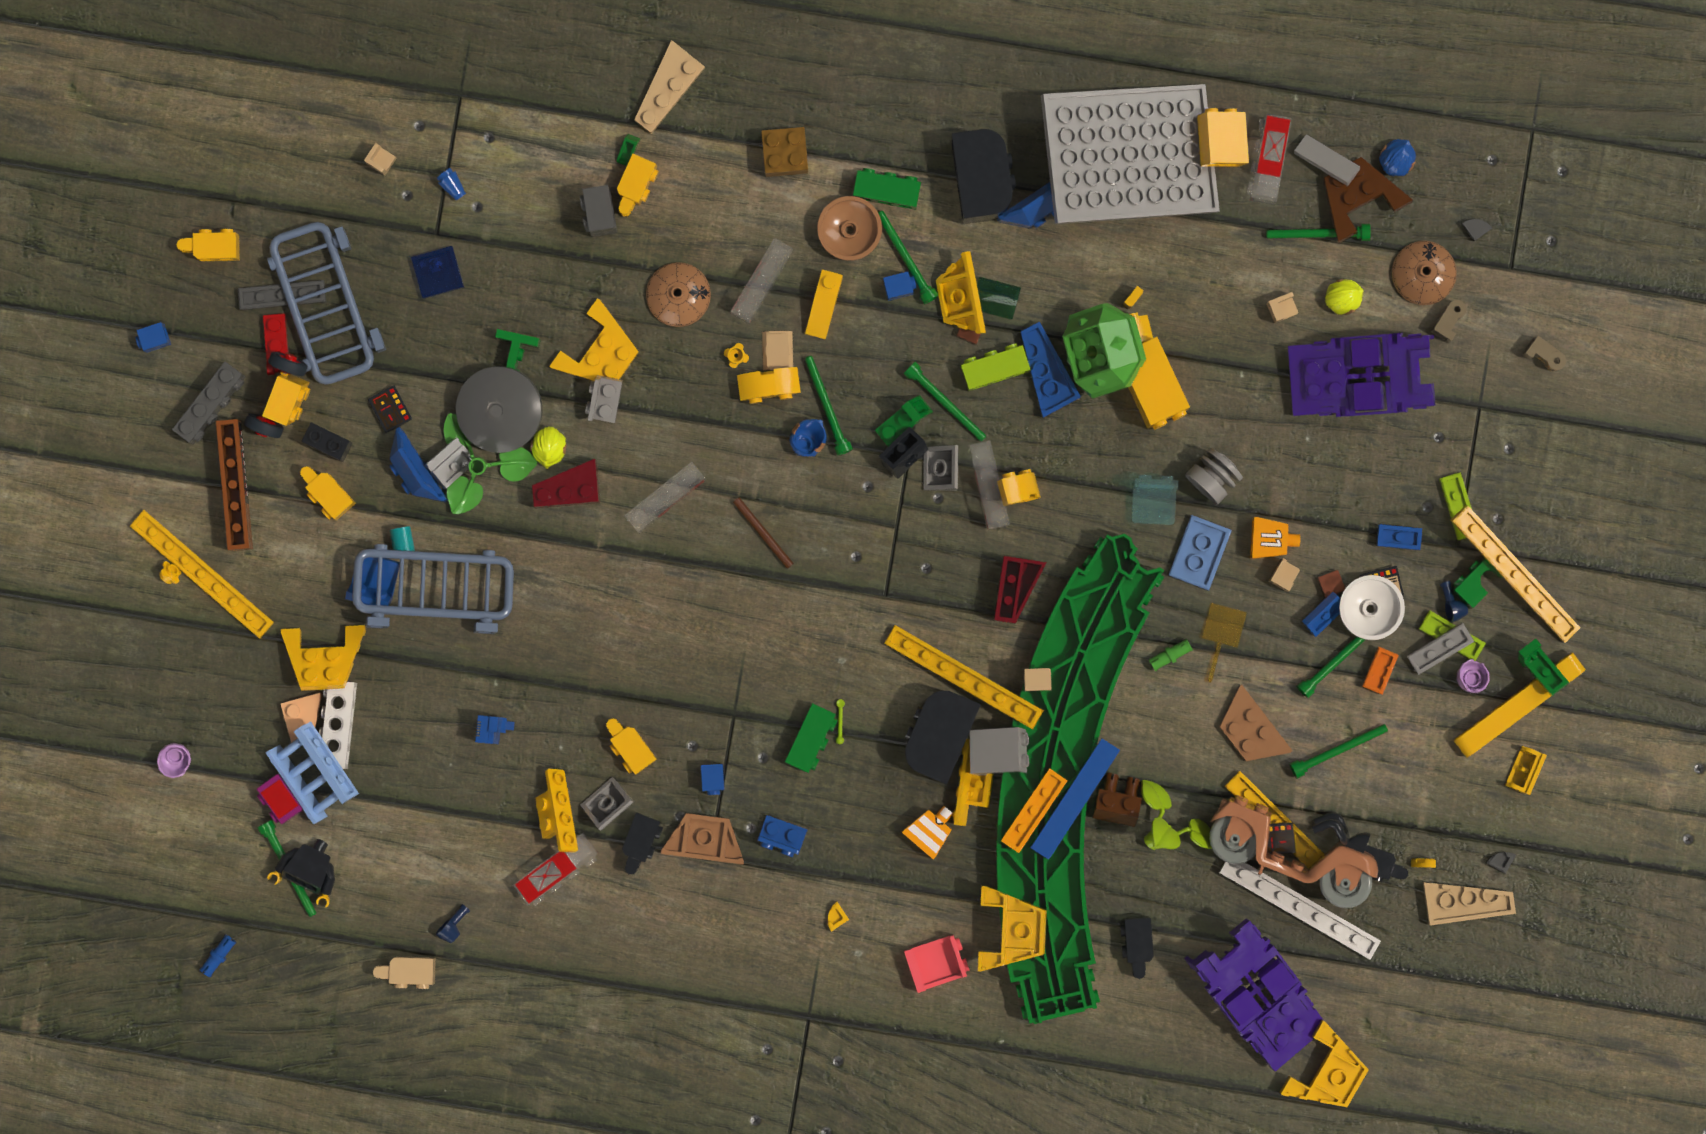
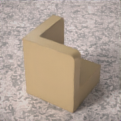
M375 143L364 161L367 165L385 176L397 158Z
M1293 292L1267 302V307L1274 324L1298 314L1292 298L1294 296Z
M1282 558L1269 582L1289 592L1300 570Z
M1050 668L1024 669V691L1051 690Z

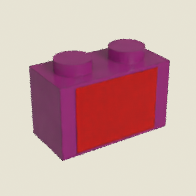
M280 774L275 775L257 788L259 792L257 794L258 799L263 805L267 804L271 809L269 814L276 823L285 824L304 811Z

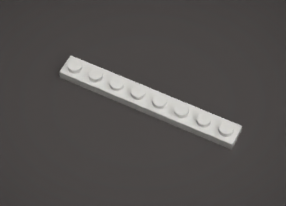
M1224 862L1219 871L1220 874L1371 960L1381 942L1379 939L1266 874L1258 875L1259 870L1245 862L1240 864Z

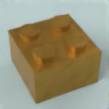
M804 127L762 131L766 177L808 173Z

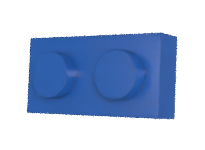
M1379 524L1376 546L1420 550L1422 528Z
M1334 592L1325 598L1302 621L1315 637L1340 614V598Z

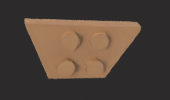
M1240 685L1219 726L1245 761L1291 753L1293 750L1243 685Z
M686 813L661 850V854L744 865L730 819Z

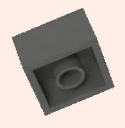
M604 185L582 189L583 195L579 196L581 208L583 211H586L587 215L583 216L586 232H590L592 237L617 233L609 186Z

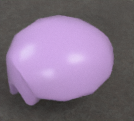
M1474 659L1462 663L1457 671L1459 686L1469 693L1483 691L1490 681L1489 671L1484 663L1474 661Z
M178 743L165 745L160 750L157 758L159 771L164 776L170 778L184 775L191 763L189 750L184 745Z

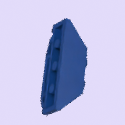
M1050 182L999 215L997 218L999 223L1028 229L1033 226L1038 228L1046 222V217L1051 214L1054 216Z
M398 427L395 431L389 458L392 464L389 466L396 476L400 475L403 479L402 487L407 494L412 493L416 497L447 502V497L430 474L428 468H425V463L401 427Z

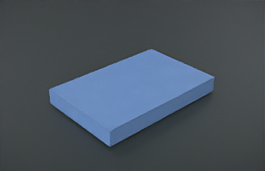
M1191 515L1168 576L1209 591L1232 530Z

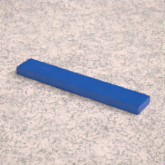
M1101 738L1030 847L1048 860L1050 859L1120 750Z

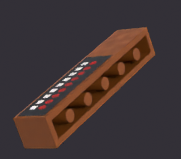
M238 419L216 421L227 549L229 551L252 550L253 542L242 422Z

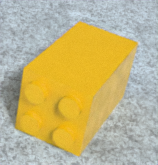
M1158 337L1142 343L1146 361L1140 367L1132 385L1128 387L1147 429L1153 427L1154 430L1165 426L1170 418L1176 421L1187 414L1186 411L1190 408Z

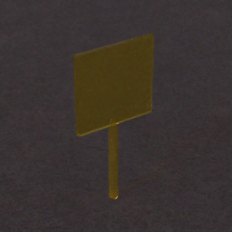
M1211 603L1202 637L1206 640L1218 642L1208 678L1209 683L1213 680L1221 645L1225 644L1238 648L1247 612Z

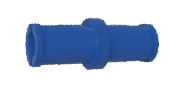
M225 934L218 946L210 951L211 955L199 969L201 972H204V975L211 977L220 963L225 962L226 955L237 943L234 939L231 940L232 937Z

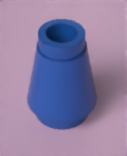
M451 168L436 177L439 181L438 184L456 201L466 194L456 171L453 172Z

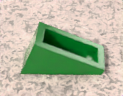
M628 134L623 141L616 162L627 166L632 153L634 154L640 138Z

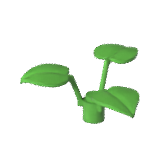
M450 413L447 415L444 423L445 441L449 444L454 438H458L462 445L467 446L471 458L468 467L472 473L470 480L465 476H460L447 488V498L452 514L465 513L480 503L483 497V488L480 484L474 483L475 476L484 473L487 467L501 465L500 473L508 481H520L537 466V460L522 447L510 452L499 453L501 461L487 463L484 458L475 457L470 445L472 442L462 432L456 414Z

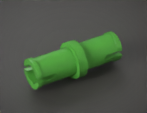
M1184 639L1171 648L1169 646L1166 647L1164 652L1150 658L1149 661L1154 670L1157 671L1170 662H1177L1176 659L1193 651L1188 640Z

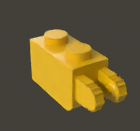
M633 153L617 187L618 193L622 198L618 209L623 217L630 216L636 204L640 206L642 201L646 202L650 190H648L650 182H655L659 173L656 170V163Z
M201 229L199 233H193V238H182L176 244L178 250L183 253H193L201 262L240 261L239 234L233 232V229H220V233H212V230Z
M307 466L301 469L300 475L308 483L305 488L309 492L306 495L314 503L319 502L322 505L321 511L329 520L331 518L338 520L356 504L330 474L320 473L318 475L314 469Z
M608 719L606 723L607 729H609L613 736L610 739L612 742L610 748L616 756L621 755L625 762L622 764L629 774L633 772L637 775L657 760L635 728L627 727L624 729L617 719Z

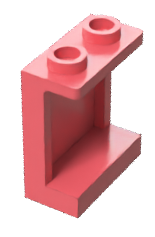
M952 934L904 950L918 993L962 977H967L966 972L970 970L966 958L961 959L959 951L963 949L959 938L955 939Z

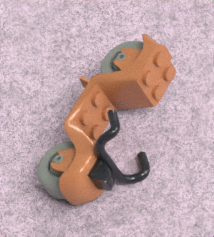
M1236 795L1235 798L1230 797L1228 800L1222 799L1219 809L1210 821L1215 820L1209 837L1212 850L1220 859L1228 863L1240 864L1249 861L1256 855V860L1261 865L1258 872L1260 876L1264 867H1267L1304 883H1313L1320 879V889L1323 896L1331 904L1340 908L1356 907L1367 899L1372 889V877L1377 878L1378 866L1374 856L1365 851L1370 833H1357L1350 838L1346 823L1338 813L1331 812L1315 818V825L1312 826L1315 834L1333 828L1340 842L1335 844L1307 869L1304 868L1305 864L1300 861H1287L1284 859V855L1274 851L1272 854L1267 853L1271 823V812L1268 811V807L1256 803V806L1247 803L1248 799Z

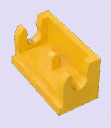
M1521 746L1505 786L1525 795H1530L1547 755Z

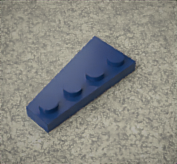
M1038 322L1021 331L1042 418L1081 398L1041 323Z

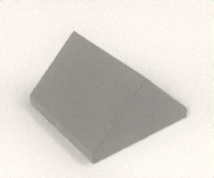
M958 445L928 447L929 450L924 454V490L957 491Z
M612 777L580 806L601 831L635 801L616 779Z

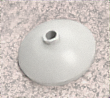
M1367 575L1354 580L1345 588L1340 599L1339 612L1343 624L1352 634L1365 640H1379L1389 636L1399 627L1404 617L1405 605L1403 596L1394 583L1381 576ZM1368 605L1374 608L1373 613L1367 612L1366 608Z

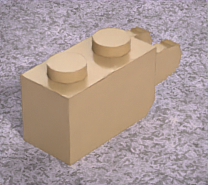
M394 957L390 961V965L374 967L373 975L378 979H389V984H394V988H407L408 984H416L418 989H429V985L435 984L436 958Z

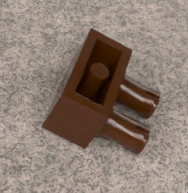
M1106 773L1103 790L1099 789L1092 818L1135 827L1142 798L1137 797L1140 780L1135 778L1132 784L1133 777L1126 778L1124 794L1116 793L1119 776L1114 774L1111 780L1112 773Z

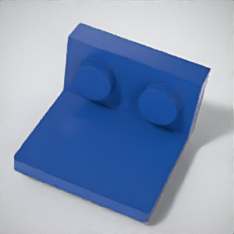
M368 557L363 561L361 601L366 605H376L378 558ZM387 558L382 559L381 606H389L391 604L400 568V562ZM353 578L345 596V599L353 601Z
M766 815L757 840L761 841L760 846L772 850L775 846L782 849V854L793 857L794 854H799L807 829Z

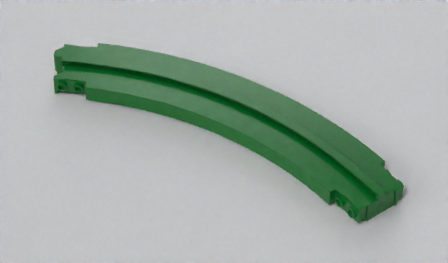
M1107 534L1105 538L1100 537L1094 546L1097 549L1094 556L1089 555L1082 565L1085 567V570L1083 571L1078 567L1074 570L1046 623L1028 668H1050L1051 690L1024 691L1023 683L1019 697L1044 711L1034 729L1027 727L1014 718L1011 728L1019 727L1026 729V733L1029 736V744L1027 745L1029 766L1027 767V773H1002L996 839L997 890L1047 910L1045 954L1007 964L1010 982L1019 981L1020 985H1016L1018 998L1023 997L1025 1006L1021 1007L1023 1019H1028L1029 1024L1042 1023L1045 1020L1084 1012L1088 1008L1096 1009V1003L1100 1002L1098 991L1093 990L1091 983L1095 981L1093 969H1088L1087 966L1096 964L1088 922L1084 879V831L1087 802L1049 860L1030 847L1097 746L1103 720L1120 672L1142 626L1150 614L1141 606L1143 604L1145 606L1148 605L1153 597L1150 594L1154 586L1158 588L1164 579V576H1162L1164 570L1159 567L1147 571L1140 567L1138 559L1134 556L1138 548L1133 544L1132 538L1126 534L1114 537ZM1050 768L1068 781L1018 853L1001 840ZM999 907V917L1002 933L1003 907Z

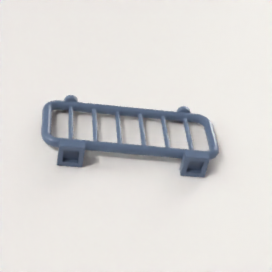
M314 222L275 236L269 246L271 257L267 258L271 271L276 269L306 356V359L302 360L308 365L306 372L311 371L317 382L326 385L366 372L373 365L374 356L372 349L375 348L380 353L386 351V347L380 330L378 328L369 330L371 336L367 337L337 250L339 247L343 252L351 250L345 229L343 227L334 229L336 235L332 236L328 226L324 223ZM313 231L322 232L326 243L284 258L280 257L278 251L280 243ZM326 247L328 248L332 264L291 278L287 277L282 262ZM333 267L335 268L339 284L295 299L290 282ZM342 288L347 304L304 319L301 318L297 302ZM349 308L354 324L311 339L308 338L304 326L305 322ZM353 328L356 329L360 345L319 359L315 358L310 343ZM361 348L363 349L365 355L363 364L329 376L321 374L318 363Z
M375 544L374 549L362 550L355 557L353 604L360 612L371 614V617L366 618V628L387 629L390 619L384 618V614L480 619L479 623L476 622L474 624L473 633L496 634L498 632V624L492 623V620H502L508 617L512 610L514 570L513 565L507 558L495 556V551L491 550L482 551V555L387 550V545ZM368 557L378 558L376 605H366L361 601L362 567L364 559ZM383 558L400 559L398 606L380 605ZM404 559L422 560L419 608L402 607ZM426 561H443L441 609L424 608ZM447 562L465 563L463 610L445 609ZM469 563L486 564L484 611L467 610ZM491 564L502 565L505 568L504 607L499 612L489 611Z

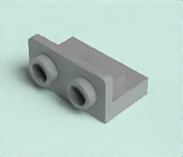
M597 375L595 381L591 380L589 393L592 394L591 402H587L585 414H589L588 421L596 419L611 423L616 422L623 380Z

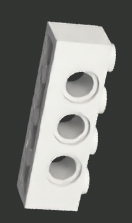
M347 682L344 689H324L323 693L327 699L326 706L323 705L321 710L324 726L320 727L319 734L327 746L333 739L339 743L338 750L332 752L342 769H348L357 690V683ZM338 696L344 701L340 709H336L333 705L334 699ZM334 718H338L341 721V727L336 731L331 727V721Z

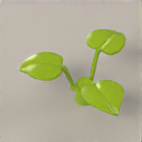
M1141 781V793L1145 802L1151 808L1160 810L1159 816L1152 821L1151 831L1144 836V842L1150 849H1177L1181 844L1179 835L1185 832L1190 833L1191 840L1198 846L1212 849L1209 838L1211 829L1205 822L1199 819H1191L1189 827L1176 832L1172 829L1171 825H1168L1162 819L1165 813L1164 809H1170L1172 806L1168 793L1155 782Z

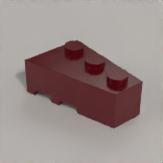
M592 459L532 485L534 507L548 508L600 503L597 460Z
M1009 556L1003 557L993 621L1016 624L1047 562Z

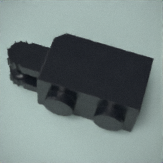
M638 812L635 814L622 848L624 855L629 856L625 866V871L628 875L637 873L641 861L646 862L647 858L652 859L655 847L652 846L655 838H660L663 827L660 826L661 821Z
M1369 845L1366 846L1365 851L1374 856L1378 866L1377 878L1372 877L1373 880L1383 882V879L1389 880L1390 876L1403 880L1409 876L1407 868L1395 864L1396 858L1394 854Z
M1151 918L1123 919L1124 924H1120L1121 937H1125V945H1122V958H1126L1127 963H1131L1133 976L1142 979L1146 973L1145 962H1150L1154 957Z

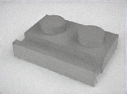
M454 438L424 465L443 489L448 488L469 469L468 466L471 461L469 451L458 441V438Z

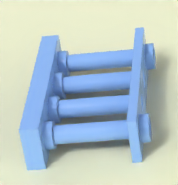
M309 722L294 731L297 739L284 749L281 745H278L267 751L266 754L305 811L306 816L314 825L328 817L324 810L338 799L343 804L359 793L312 722ZM303 745L309 757L295 767L288 756ZM315 763L321 775L307 785L300 774ZM327 781L333 793L319 803L312 792Z

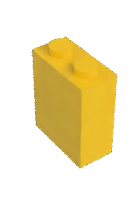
M1217 108L1205 109V113L1197 116L1201 167H1240L1249 163L1245 112H1237V109L1234 108L1218 112Z

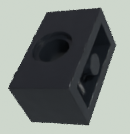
M312 422L301 441L344 462L353 444L351 441Z
M908 427L879 455L883 466L899 479L929 449L924 439L911 427Z

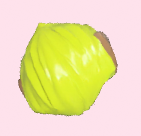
M1337 280L1328 286L1325 296L1326 306L1337 315L1351 314L1360 307L1364 290L1352 280Z
M548 426L535 433L534 439L531 441L530 450L534 458L543 467L548 469L552 465L559 463L566 454V438L557 429Z

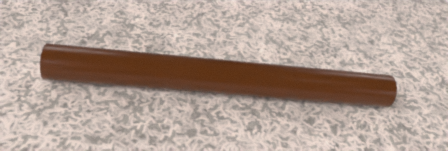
M738 497L733 502L734 505L787 569L794 564L741 498Z

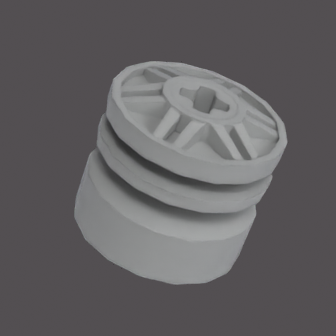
M1210 447L1206 453L1212 460L1203 455L1200 459L1205 468L1203 469L1194 464L1185 476L1204 496L1218 505L1227 496L1223 485L1226 484L1234 488L1236 485L1231 478L1240 482L1243 476L1230 459Z

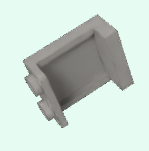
M1015 727L970 730V774L981 776L989 773H1027V767L1029 766V757L1027 755L1029 736L1026 733V729Z

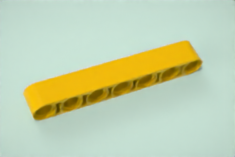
M1573 652L1554 664L1569 683L1586 670ZM1534 679L1453 741L1465 757L1468 758L1551 696L1540 682Z

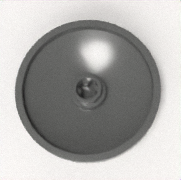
M493 366L476 372L463 384L456 401V416L462 432L474 445L489 452L505 453L520 448L535 435L542 419V401L536 386L525 374L510 367Z

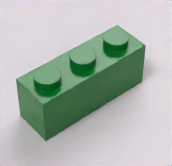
M863 168L862 171H857L853 196L870 202L916 210L921 182L917 181L918 178L912 176H905L903 179L896 177L895 173L884 172L881 175L876 174L873 169Z
M812 703L785 762L809 773L810 769L815 771L820 760L816 756L819 750L824 751L829 741L825 737L829 730L833 732L837 724L836 714Z

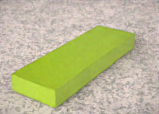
M1461 472L1439 479L1451 519L1465 505L1471 508ZM1453 524L1457 540L1465 539L1464 534Z
M1429 610L1418 629L1435 639L1456 627V625ZM1471 635L1474 642L1458 651V653L1476 661L1486 643Z

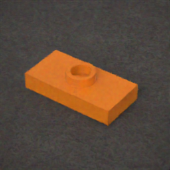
M1378 647L1362 687L1383 695L1399 655Z

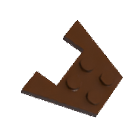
M1362 157L1353 161V163L1360 166V171L1348 186L1330 175L1324 177L1338 244L1357 233L1355 226L1348 217L1349 213L1382 195L1393 212L1413 202V199Z

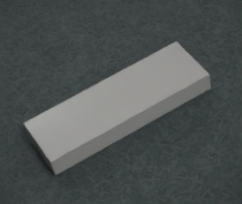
M1307 134L1294 150L1295 155L1347 186L1360 171V166Z
M1462 622L1407 655V658L1419 675L1474 642V639Z

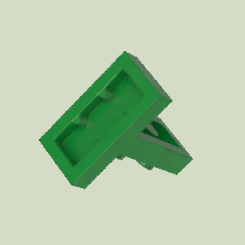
M497 329L495 336L497 340L511 343L506 367L516 370L518 361L522 362L525 349H522V345L539 349L541 342L536 337Z
M920 395L907 401L901 406L900 410L875 430L888 447L908 427L913 428L933 412Z
M1534 639L1519 651L1518 662L1523 668L1526 666L1551 697L1569 684L1565 676L1543 652L1541 644L1537 639Z

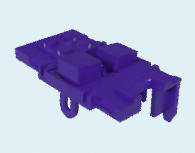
M1403 333L1331 338V343L1318 341L1314 342V344L1288 346L1293 416L1313 414L1328 416L1333 415V413H1336V417L1408 412V408L1411 407L1413 409H1426L1427 406H1436L1434 383L1421 384L1419 358L1431 357L1429 339H1434V335L1408 334V337H1403ZM1376 337H1382V342ZM1352 366L1355 368L1366 367V373L1349 374V369H1352ZM1389 366V371L1374 373L1373 367ZM1390 376V381H1385V386L1381 382H1374V377ZM1366 378L1365 383L1350 384V379ZM1355 410H1357V411H1374V412H1360V413H1356Z
M1246 918L1229 932L1238 945L1234 943V948L1229 952L1225 951V956L1221 959L1213 951L1208 952L1207 950L1203 951L1194 960L1188 956L1184 959L1196 971L1202 981L1207 983L1204 988L1242 1039L1249 1042L1253 1049L1260 1053L1273 1071H1277L1314 1039L1312 1035L1323 1018L1313 1008L1314 1004L1305 995L1307 990L1301 986L1302 983L1274 945L1270 944L1271 941L1265 936L1262 938L1257 927ZM1251 970L1253 973H1258L1259 979L1255 982L1248 974ZM1244 976L1250 983V986L1247 988L1240 986L1243 984L1240 979ZM1265 987L1272 995L1269 1001L1261 992ZM1258 994L1265 1003L1262 1007L1254 999V995Z

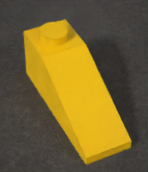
M822 269L805 332L806 335L826 340L843 275Z

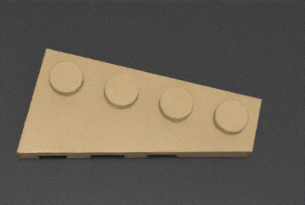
M672 40L634 119L635 122L650 134L655 131L705 69V66Z
M1423 882L1429 925L1516 914L1513 892Z

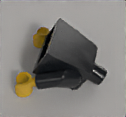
M316 839L313 847L303 844L300 848L295 847L284 853L275 866V871L269 873L267 879L270 880L274 874L277 876V881L274 885L280 883L282 878L319 895L316 900L317 905L321 898L326 899L325 908L328 907L330 903L328 895H331L335 883L334 866L330 863L331 857L324 853L328 844L321 839Z

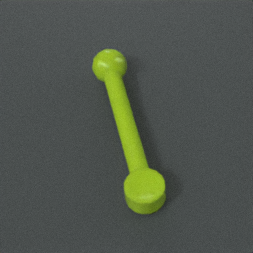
M839 699L836 703L838 707V737L836 738V743L843 744L842 720L845 702Z

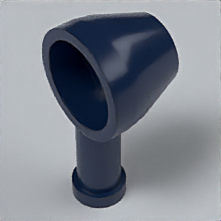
M1447 581L1441 583L1440 586L1443 589L1446 600V616L1452 623L1468 615V608L1465 602L1454 600L1450 586L1451 582Z
M462 904L458 911L437 930L435 935L446 942H454L460 935L456 924L470 910Z

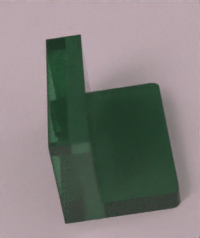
M979 277L977 288L982 312L1013 319L1021 287Z

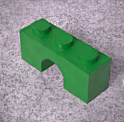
M1485 557L1480 562L1476 560L1468 568L1470 573L1466 577L1461 575L1453 583L1455 588L1452 592L1462 602H1465L1469 609L1474 608L1488 594L1480 581L1485 571H1492L1499 578H1503Z

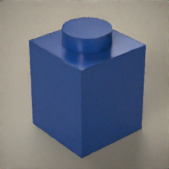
M909 272L883 278L888 301L913 295V289H916L914 276L910 277Z
M162 322L136 330L138 334L135 337L139 349H143L146 353L171 345L165 324Z
M723 764L701 765L702 791H707V795H720V790H725Z

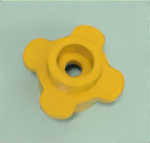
M737 343L734 347L724 350V356L729 359V366L731 368H736L738 364L746 363L749 360V356L745 354L744 346L741 343Z
M167 561L163 562V569L159 573L160 578L167 584H177L181 570Z

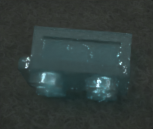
M1139 475V479L1135 478L1133 480L1132 522L1139 524H1174L1178 480H1173V476H1160V480L1152 479V475Z

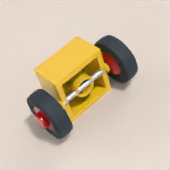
M272 352L269 357L268 363L279 369L281 375L277 376L263 415L249 413L244 423L246 427L255 431L257 435L280 438L284 430L282 425L287 426L294 423L295 420H299L303 409L300 406L303 400L306 401L311 389L308 386L310 382L296 376H304L308 365L297 359L298 357L293 354Z

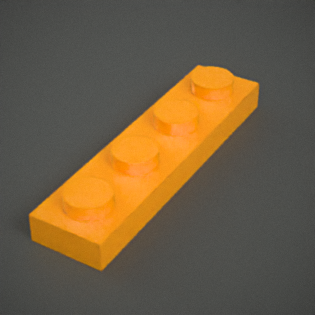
M1049 768L1001 841L1019 853L1068 780Z

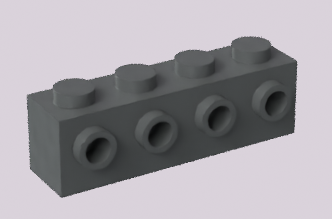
M224 362L172 430L193 445L195 442L198 443L205 434L204 430L208 425L211 426L218 418L217 414L221 408L224 409L229 404L232 394L243 386L245 382L243 380L246 376L229 363Z

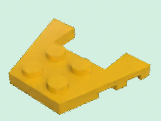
M597 298L587 312V315L604 326V329L580 363H577L560 351L549 367L595 381L597 375L621 379L639 351L601 300Z
M365 625L345 626V646L301 649V629H281V634L301 691L345 688L354 665L353 661L356 653L360 649L362 637L366 633Z
M982 886L981 906L1003 907L1001 952L979 951L978 971L981 972L1044 955L1047 910L988 886Z
M1321 1020L1312 1037L1331 1047L1330 1051L1309 1086L1289 1076L1280 1090V1094L1348 1107L1369 1069L1324 1020Z

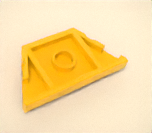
M962 252L961 258L956 263H952L946 272L936 279L943 322L957 325L962 329L975 331L977 334L986 333L971 252Z

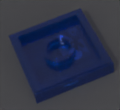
M453 246L411 257L423 299L465 288Z

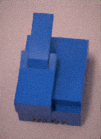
M478 715L475 742L499 744L500 733H506V730L514 731L515 722L507 721V718Z

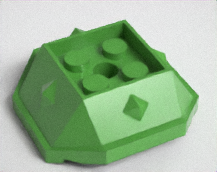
M1108 303L1069 315L1068 325L1062 337L1068 355L1067 362L1071 366L1075 383L1092 399L1130 387L1140 367L1146 361L1135 317L1124 313Z

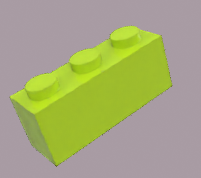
M1017 343L1005 347L1006 351L997 353L996 350L985 353L984 358L977 360L976 357L964 360L965 364L961 365V370L968 392L1030 372L1031 369L1023 345L1017 346Z

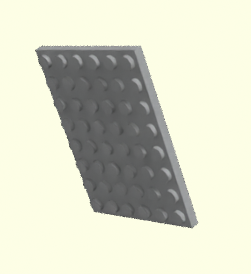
M1205 84L1041 95L1055 224L1220 212L1215 167H1201L1197 116L1205 113V109H1208Z

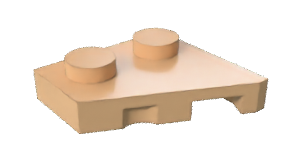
M322 693L281 703L291 743L297 739L294 731L299 727L312 722L316 728Z

